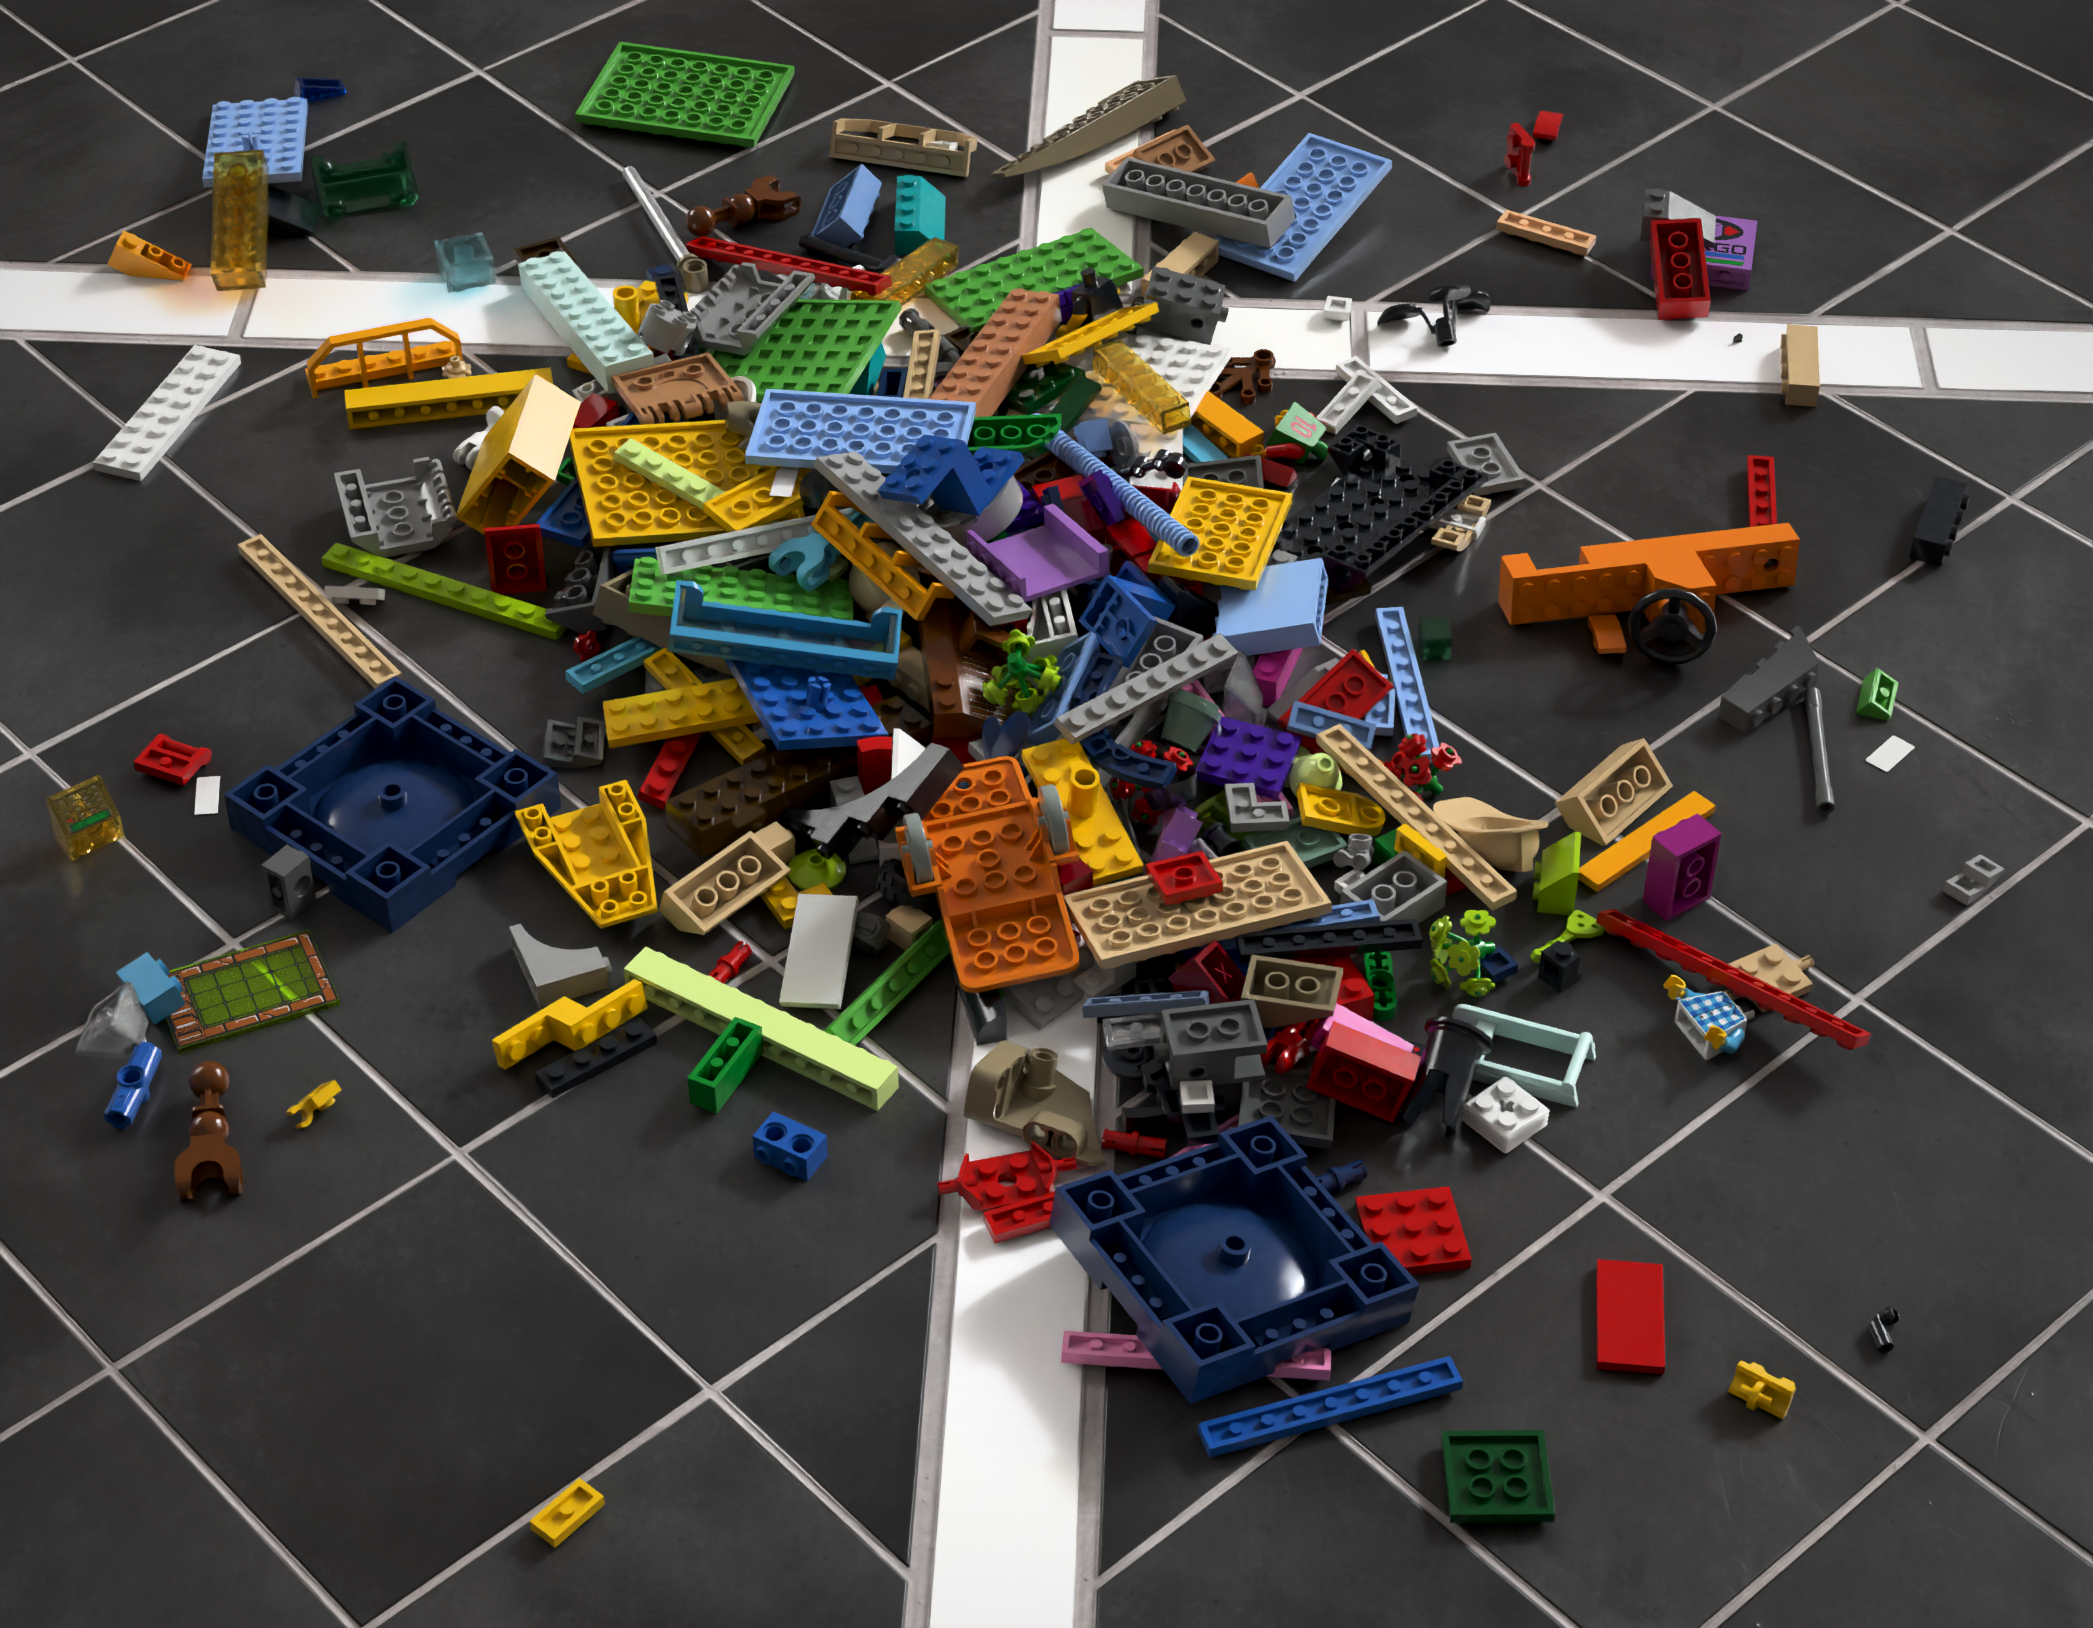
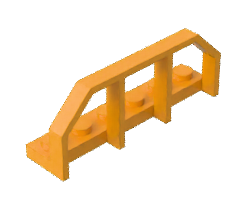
M430 317L329 336L306 362L305 374L313 399L318 398L317 390L362 382L364 388H369L368 380L407 373L409 380L414 379V371L445 366L450 362L452 356H459L460 360L463 361L461 340L458 333ZM432 329L451 340L410 348L408 333ZM397 335L402 336L403 350H393L389 353L367 355L364 357L362 342ZM356 344L358 359L342 360L337 363L320 365L335 347Z
M829 491L811 526L916 621H922L936 598H954L955 594L943 583H932L928 590L924 588L901 567L924 566L907 551H896L891 558L869 537L893 538L876 523L864 522L861 529L856 527L834 506L849 507L864 515L866 514L842 492Z

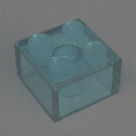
M482 232L434 241L437 268L448 293L461 292L475 287H486L496 283L494 258Z

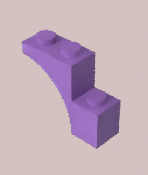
M1185 806L1164 810L1162 814V831L1149 863L1187 854L1203 822L1196 819L1198 813Z

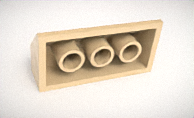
M1645 738L1617 748L1558 799L1555 805L1569 828L1576 832H1581L1585 837L1601 846H1605L1673 785Z
M749 831L665 890L659 911L679 931L705 935L790 874L791 870L752 831Z

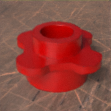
M589 630L587 635L581 634L575 639L574 651L578 656H581V662L589 660L601 651V645L596 640L597 634L595 631Z

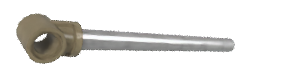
M632 166L626 167L622 175L676 258V267L684 280L685 290L694 294L705 292L709 287L707 263L688 252L636 169Z

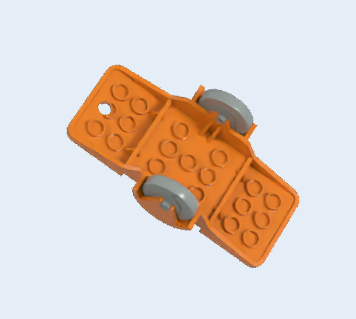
M1010 756L963 764L964 769L922 821L918 813L907 814L903 816V826L895 828L903 870L911 896L916 897L935 892L959 984L966 992L980 993L1075 971L1080 964L1079 951L1063 898L1057 866L1078 862L1079 853L1075 851L1066 807L1062 808L1060 795L1055 785L1040 786L1038 789L1039 798H1032L1019 762ZM966 781L970 786L967 789H960L957 787V784Z

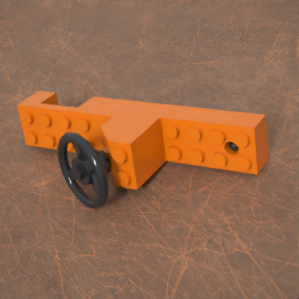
M1789 523L1582 546L1580 547L1579 565L1539 570L1534 566L1528 553L1501 556L1498 603L1510 625L1631 611L1628 619L1629 635L1641 653L1654 661L1668 665L1685 664L1701 657L1713 645L1717 633L1714 615L1716 595L1795 586L1800 538ZM1642 612H1644L1650 623L1640 631L1639 621ZM1657 637L1669 642H1678L1684 639L1695 648L1685 653L1669 654L1654 649L1646 642Z

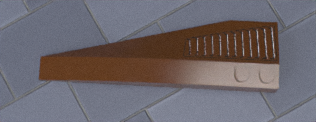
M916 567L920 576V584L927 590L932 583H942L925 567ZM956 595L953 599L936 598L924 620L917 621L933 738L982 736L983 725L989 716L997 717L1002 728L1008 717L1016 712L1012 708V703L1014 702L1012 689L1007 690L1009 694L1004 700V706L998 703L993 705L987 702L983 696L982 683H988L991 679L996 680L991 675L994 666L961 653L958 630L970 616V609Z

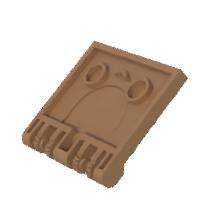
M709 352L611 376L612 385L637 416L640 425L665 423L662 412H668L673 422L680 421V413L684 419L703 415V408L708 414L713 413L714 403L712 400H718L719 406L723 410H726L727 402L744 401L740 389Z

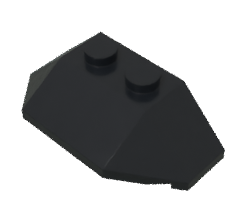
M1166 575L1157 579L1156 586L1176 606L1168 618V622L1201 634L1203 639H1207V636L1216 633L1215 617L1219 616L1217 603Z

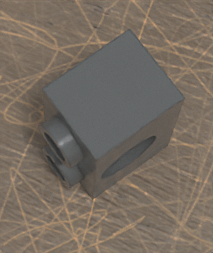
M285 845L262 864L269 907L292 920L316 900L310 859L303 851H298Z

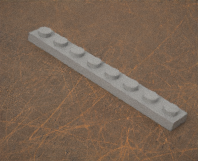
M1219 633L1057 717L1054 726L1073 745L1235 660L1238 651Z

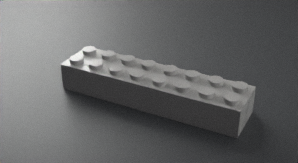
M1127 157L1102 184L1106 207L1109 209L1271 248L1295 220L1292 197L1289 195Z

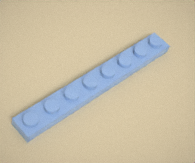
M1403 607L1376 608L1375 619L1391 682L1394 685L1393 689H1395V698L1405 737L1413 733L1418 735L1424 734L1427 740L1425 743L1427 750L1421 756L1428 757L1430 762H1432L1431 749L1433 747L1438 748L1439 743Z

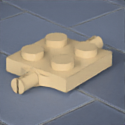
M1777 943L1729 963V965L1795 997L1811 992L1813 983L1802 972L1814 966L1813 958L1807 955L1799 960H1792ZM1732 989L1724 991L1732 1001L1741 998L1732 994ZM1746 998L1753 1002L1762 1013L1767 1011L1765 1009L1760 1008L1757 1005V1001L1751 998Z

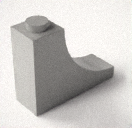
M521 924L509 927L513 952L539 1008L548 1006L564 996L572 999L609 988L608 975L612 974L611 965L608 957H602L598 947L579 950L559 949L535 940L524 930Z

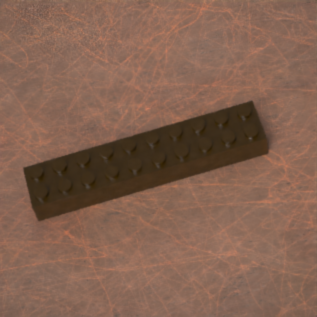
M898 695L871 706L888 732V737H892V747L894 729H901L925 748L931 743L932 723ZM857 746L775 750L666 800V828L700 858H703L731 845L749 831L756 833L776 821L784 820L785 818L782 815L789 807L805 810L830 798L829 781L858 776Z

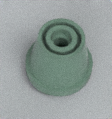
M1178 689L1176 693L1172 692L1168 696L1167 702L1169 705L1160 739L1183 751L1196 754V751L1213 726L1219 724L1222 714L1218 712L1219 707L1211 701L1191 692Z

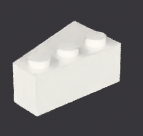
M1066 589L1033 599L1032 616L1027 625V636L1035 638V645L1030 647V652L1025 657L1027 663L1031 664L1037 656L1047 658L1048 655H1054L1057 659L1062 647L1078 639Z

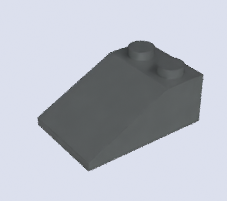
M1659 188L1645 189L1640 241H1649L1652 220L1701 218L1704 247L1714 248L1716 216L1671 191Z

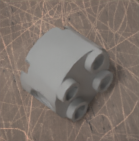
M660 300L659 304H650L637 333L638 336L643 335L641 339L643 342L661 352L668 354L671 349L675 350L674 355H684L697 326L695 323L697 317L689 312L682 313L674 309V304L666 300Z

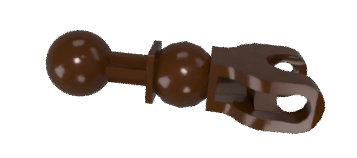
M768 175L755 179L752 187L744 190V193L734 194L729 199L723 197L721 208L714 210L706 206L691 208L685 217V225L692 235L699 237L708 236L713 232L716 224L723 221L736 227L738 224L749 222L753 217L757 220L764 218L783 220L800 212L802 198L793 191L780 192V181L776 177ZM793 202L789 207H784L785 204Z
M215 1061L199 1063L192 1069L189 1076L190 1090L200 1099V1106L193 1107L191 1110L193 1119L189 1127L190 1146L181 1152L174 1164L175 1184L179 1200L195 1198L197 1186L202 1181L210 1178L221 1179L225 1182L228 1195L243 1193L244 1173L240 1155L233 1147L226 1144L230 1127L227 1122L224 1106L219 1104V1098L229 1088L230 1077L226 1068Z

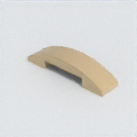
M1470 494L1458 504L1457 510L1485 518L1491 505V500ZM1475 521L1471 527H1475L1477 521ZM1448 525L1445 529L1440 527L1432 538L1431 544L1455 551H1462L1473 540L1474 531L1468 530L1465 534L1466 529L1456 526L1455 531H1453V525Z

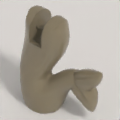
M751 401L727 402L725 412L726 431L746 437L738 446L740 450H747L762 403Z

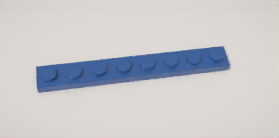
M1447 1356L1198 1423V1434L1209 1458L1462 1390L1463 1379L1452 1358Z

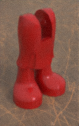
M1319 1019L1314 1020L1309 1027L1308 1021L1281 1026L1282 1031L1276 1032L1274 1038L1267 1041V1053L1259 1054L1262 1065L1266 1067L1273 1059H1276L1275 1072L1281 1075L1291 1070L1299 1060L1307 1058L1310 1053L1319 1051L1318 1048L1310 1045Z

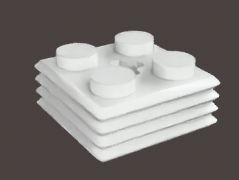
M1503 1077L1465 1103L1461 1119L1503 1153H1508L1548 1125V1113L1550 1110L1518 1086L1513 1080Z

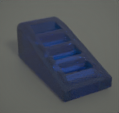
M297 77L294 95L301 99H307V102L346 95V88L341 79Z

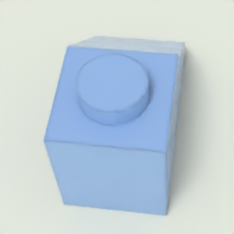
M1107 418L1084 421L1073 428L1078 443L1096 458L1106 457V452L1113 449Z

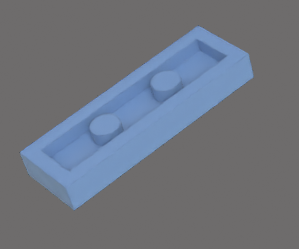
M1294 701L1286 730L1316 739L1318 733L1341 724L1370 751L1377 724Z

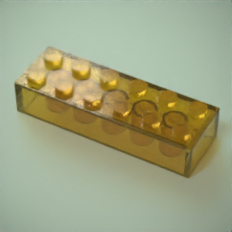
M263 150L214 153L211 277L217 291L266 288L269 167Z

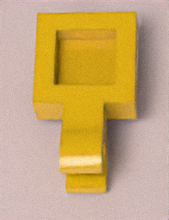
M335 1080L323 1083L300 1100L299 1104L291 1106L286 1111V1114L289 1116L297 1111L300 1112L302 1121L295 1127L297 1129L307 1127L312 1122L313 1111L317 1108L319 1111H323L335 1102L333 1096L342 1089Z

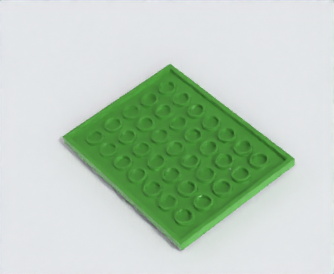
M619 42L576 111L575 122L585 123L586 125L606 126L608 128L627 129L633 132L641 131L654 135L662 134L676 138H690L697 141L718 142L719 144L754 148L791 82L795 69L791 65Z

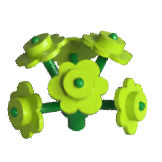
M1467 910L1464 913V918L1460 920V925L1465 928V932L1468 935L1474 936V940H1467L1450 932L1452 922L1449 921V916L1444 915L1442 919L1439 918L1432 924L1429 932L1434 957L1430 960L1432 968L1429 969L1432 979L1438 985L1442 983L1446 989H1449L1452 983L1448 977V972L1456 968L1458 974L1466 976L1470 974L1471 970H1474V978L1460 983L1459 988L1466 990V993L1471 996L1486 995L1490 992V989L1495 988V983H1492L1489 978H1481L1480 960L1484 959L1486 954L1494 953L1496 947L1493 942L1481 940L1480 934H1489L1490 929L1496 925L1495 918L1489 916L1486 910ZM1452 940H1453V941L1458 942L1459 944H1451V943H1452ZM1449 955V957L1451 958L1449 960V965L1444 967L1442 964H1444L1447 961V957Z

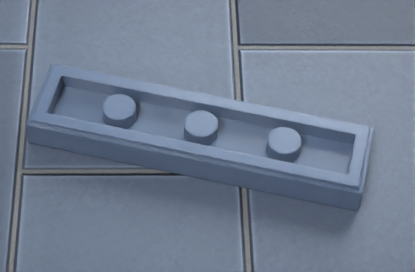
M1207 990L1088 998L1082 1007L1083 1018L1161 1013L1162 1010L1208 1005L1210 998L1209 991Z

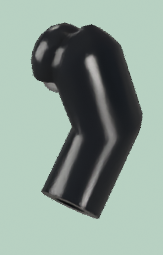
M1891 1306L1886 1307L1884 1311H1879L1869 1324V1331L1878 1351L1883 1354L1890 1352L1894 1348L1889 1334L1901 1318L1899 1311Z

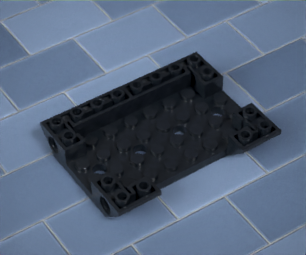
M1357 424L1327 448L1328 453L1344 477L1288 520L1286 516L1271 554L1275 550L1285 551L1296 555L1298 561L1322 558L1328 577V585L1343 591L1379 568L1487 482L1489 476L1478 472L1476 469L1468 468L1445 458L1431 469H1425L1410 461L1400 459V440L1369 429L1367 426Z

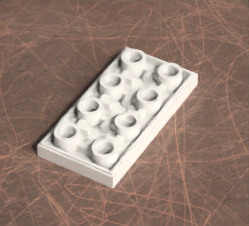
M798 894L779 999L782 1007L841 1009L859 905L857 896Z

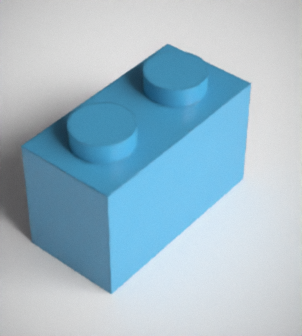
M148 952L116 972L128 994L154 1025L186 1005L180 995L184 991L180 982L174 975L169 978L170 972L162 960L158 959L155 961Z

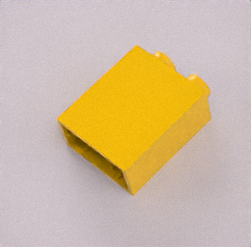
M535 374L483 438L456 513L457 518L484 535V528L517 526L555 481L581 402Z

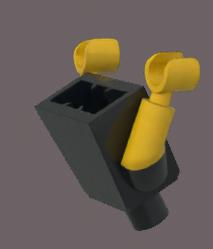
M1094 268L1081 271L1083 284L1074 289L1071 294L1073 304L1072 316L1066 325H1061L1057 329L1055 336L1057 338L1062 337L1120 308H1124L1119 297L1120 288L1113 283V280L1097 277Z

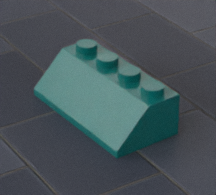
M897 176L895 255H944L946 196L922 176Z

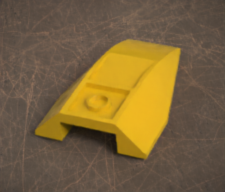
M627 780L598 787L599 804L551 818L543 803L515 811V816L533 855L600 929L658 912L646 818Z

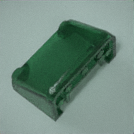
M406 141L394 143V150L389 154L387 150L382 151V158L336 165L335 159L330 160V163H326L322 155L310 157L311 176L323 214L331 219L396 206H411L419 197V190Z

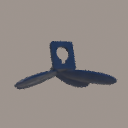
M1023 711L1014 712L1008 717L1002 728L1000 721L995 716H989L985 720L982 731V746L985 760L1002 756L1015 757L1023 746L1029 732L1030 722L1026 713ZM1020 765L1025 779L1029 772L1025 766ZM966 781L961 782L958 785V788L960 789H967L970 787L968 782Z

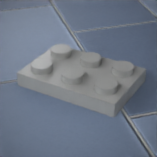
M1496 433L1447 442V452L1453 461L1489 476L1488 481L1474 491L1475 496L1525 487L1526 478Z

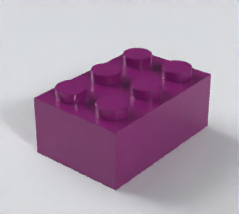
M1697 813L1652 836L1642 901L1663 920L1668 921L1711 898L1722 833Z

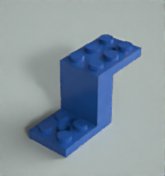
M923 435L901 460L895 470L887 476L877 491L883 499L920 505L932 494L941 510L980 516L982 511L990 504L1025 460L1021 452L980 447L972 456L964 440Z
M1126 560L1116 577L1106 575L1079 622L1089 632L1092 631L1096 634L1098 642L1110 655L1122 658L1123 667L1130 668L1158 623L1154 616L1167 621L1176 606L1133 562Z

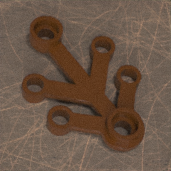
M1259 349L1254 352L1252 357H1231L1218 376L1229 378L1221 383L1214 382L1209 391L1221 399L1224 392L1242 381L1240 401L1244 404L1254 403L1256 391L1253 389L1252 374L1259 371L1260 378L1257 384L1259 392L1269 393L1273 389V380L1270 378L1269 370L1276 365L1273 352L1267 349ZM1235 366H1246L1244 368H1235Z

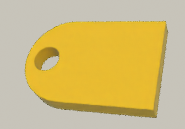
M1299 782L1296 794L1302 825L1348 835L1366 834L1372 837L1380 833L1385 822V813L1371 799L1356 793Z

